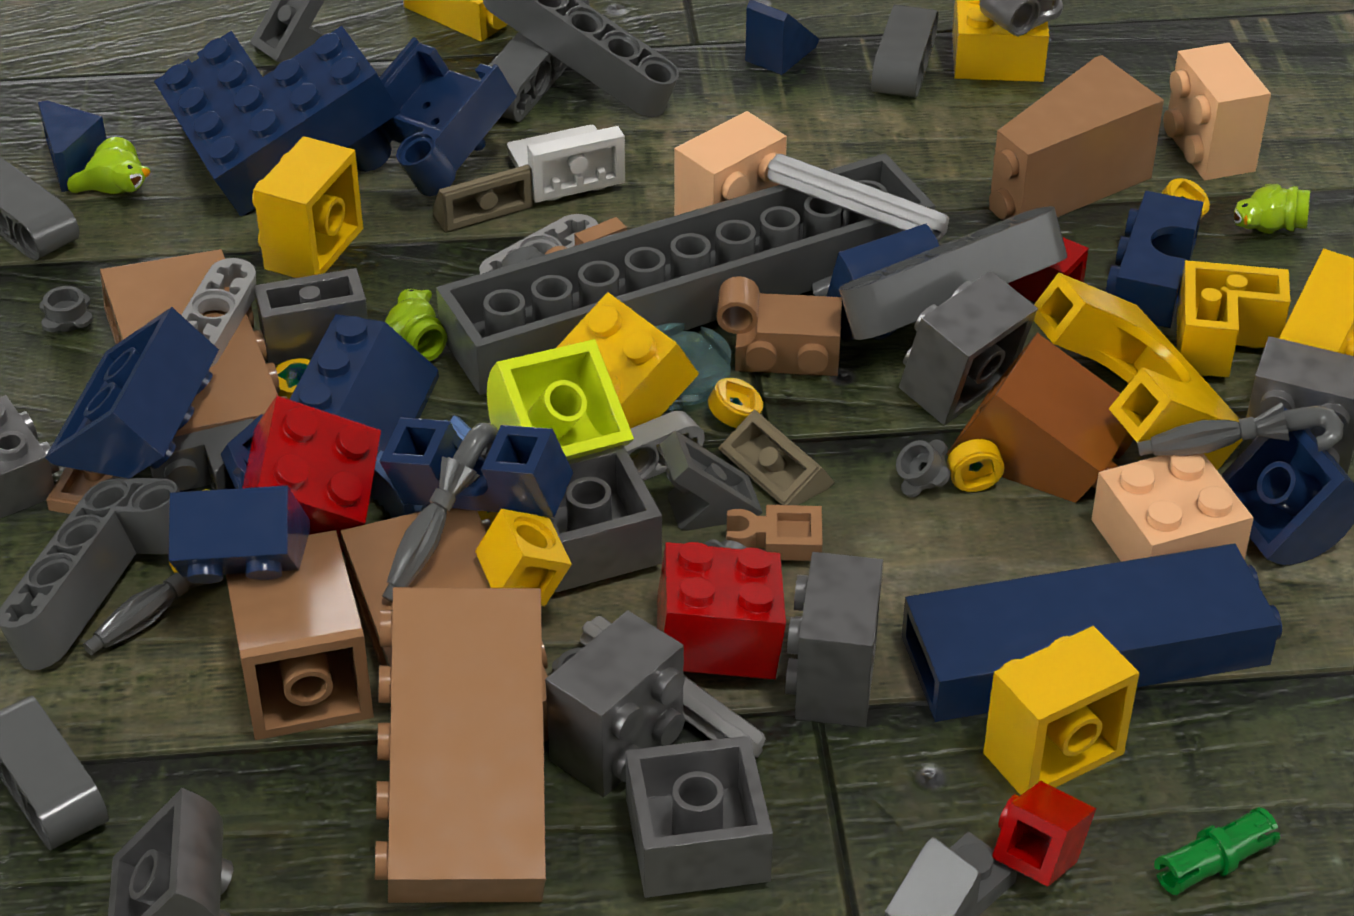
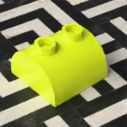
M595 339L498 361L490 371L487 382V405L490 422L497 430H499L501 425L553 429L568 461L617 446H627L634 440Z

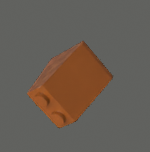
M1037 333L988 391L946 455L949 456L951 451L963 442L973 439L989 440L998 447L1004 463L1003 478L1076 503L1090 487L1096 490L1099 472L1118 467L1117 464L1111 461L1113 456L1119 459L1132 444L1134 438L1109 410V407L1120 393Z

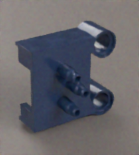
M413 37L379 77L401 112L347 148L355 150L357 169L368 172L381 167L388 160L392 151L390 144L392 141L401 143L396 154L398 162L421 194L434 196L438 194L439 189L452 185L455 180L456 171L473 150L481 151L486 145L485 135L517 96L498 65L494 64L491 67L480 63L475 71L481 80H477L449 70L436 48L419 43L417 38Z

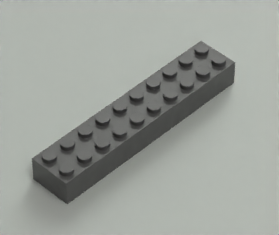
M886 153L828 170L935 210V205ZM777 185L436 287L438 318L447 333L446 345L479 395L487 393L488 377L496 362L556 348L607 292L669 336L716 321L720 286L731 277L741 276L751 279L759 287V292L764 294H802L813 290L812 283L833 274L838 252L902 232L903 230L788 187Z

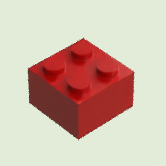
M276 395L254 429L243 488L288 485L310 519L309 535L336 530L343 553L341 530L362 526L366 523L381 430Z
M666 542L657 595V629L684 645L683 671L776 680L786 627L780 553L766 552L759 548L734 549L713 547L699 542H688L685 544Z

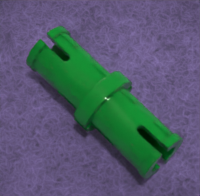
M1257 807L1248 814L1222 827L1215 828V825H1210L1197 833L1196 840L1156 858L1154 863L1155 869L1169 868L1156 874L1157 878L1167 892L1172 895H1178L1185 889L1218 872L1220 876L1224 877L1238 869L1240 861L1279 842L1280 833L1274 831L1267 836L1265 835L1270 830L1278 828L1277 822L1266 809Z

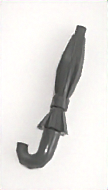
M1280 402L1254 419L1252 416L1238 419L1239 422L1232 420H1201L1175 427L1151 437V440L1137 442L1140 456L1154 453V456H1186L1210 453L1234 444L1241 438L1245 441L1262 436L1289 441V432L1321 427L1326 430L1323 435L1316 437L1318 452L1330 449L1342 439L1344 424L1333 409L1317 405L1284 410L1283 404Z
M477 423L467 433L453 458L442 456L439 488H436L429 500L431 504L420 512L404 533L387 579L388 586L382 595L386 600L393 603V587H408L425 567L438 547L446 522V514L450 512L456 501L455 496L480 478V475L476 474L477 472L473 468L480 456L486 459L498 433L497 428L493 424Z
M175 572L164 580L163 584L152 586L131 596L118 607L93 633V637L83 643L85 650L88 654L93 655L101 648L106 649L136 635L151 626L171 605L173 600L188 592L189 588L207 584L190 582L187 580V577H182L179 572Z

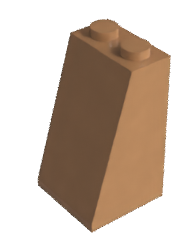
M1103 55L1095 57L997 130L989 210L998 218L1005 220L1029 210L1052 206L1055 207L1057 217H1060L1151 179L1164 100Z
M336 530L309 535L300 569L282 571L280 578L255 580L246 577V573L226 574L255 740L374 718L364 634Z

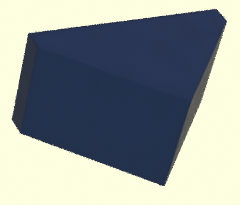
M749 1L746 9L745 61L783 75L817 47L820 39L791 15L757 1Z
M48 100L38 102L46 142L61 192L70 191L67 186L68 178L84 170L87 163L94 156L96 148L106 140L103 118L96 114Z

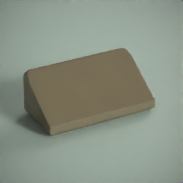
M527 164L439 189L433 206V216L444 232H448L533 207L531 167Z
M755 409L718 447L725 456L781 505H799L827 490L835 483L818 463Z

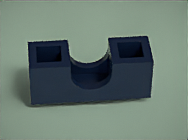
M1145 190L1140 208H1131L1129 211L1125 236L1120 238L1115 265H1112L1110 268L1105 292L1138 305L1155 325L1171 328L1177 308L1185 260L1191 261L1204 202Z
M400 417L379 462L403 504L422 506L431 504L429 500L435 489L439 488L442 456L453 458L463 441L457 435L450 421ZM501 425L486 459L480 456L473 468L477 472L476 474L480 475V478L455 496L456 501L452 508L498 513L500 509H507L555 518L573 471L553 429Z

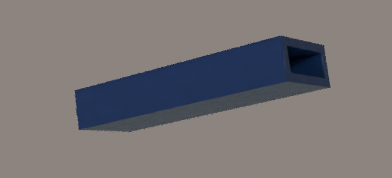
M1234 543L907 596L904 603L901 637L935 722L988 713L994 671L1000 669L1010 660L1022 659L1050 646L1060 637L1072 636L1091 626H1094L1140 672L1137 687L1271 665L1276 640L1280 639L1282 635V621L1277 608L1274 605H1269L1262 593L1255 568L1252 565L1246 564Z

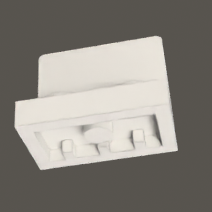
M586 125L507 143V153L514 166L520 167L529 164L531 167L532 195L535 203L557 200L564 196L590 190H602L608 186L625 183V136L619 126L597 130L594 125Z

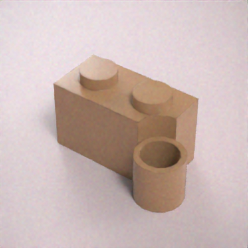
M741 276L731 277L721 284L718 296L717 322L723 330L737 334L735 371L838 376L841 297L764 294L759 292V287L754 281Z

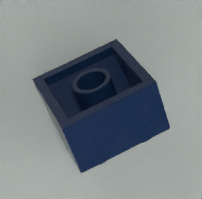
M288 485L170 493L169 562L182 577H187L188 581L201 584L217 583L223 580V575L242 573H246V577L250 579L272 580L280 578L282 571L300 569L310 533V519Z

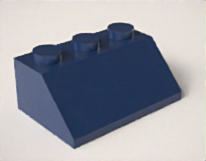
M173 307L169 308L104 353L45 458L53 465L127 479L148 466L152 469L159 468L169 459L176 448V444L172 441L176 432L189 421L195 411V408L191 406L192 401L210 382L213 373L209 369L219 349Z
M335 314L289 400L381 430L378 455L380 451L384 452L400 417L420 418L439 379V371L386 322Z

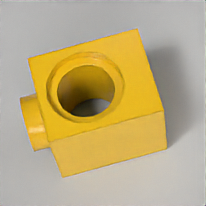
M500 509L475 550L491 588L541 589V606L544 607L572 565L549 517L507 509Z

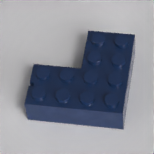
M343 26L321 36L313 45L293 58L281 62L264 77H262L233 32L230 31L221 38L210 41L204 49L197 53L199 59L191 62L188 58L184 62L169 68L164 75L154 81L211 176L241 217L255 208L252 203V195L256 184L265 178L280 162L282 156L288 153L303 136L347 148L401 112L376 71Z

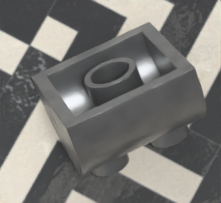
M181 788L113 856L108 916H231L229 912L220 909V896L225 892L231 881L233 863L222 858L223 821L218 810L208 800L196 793Z

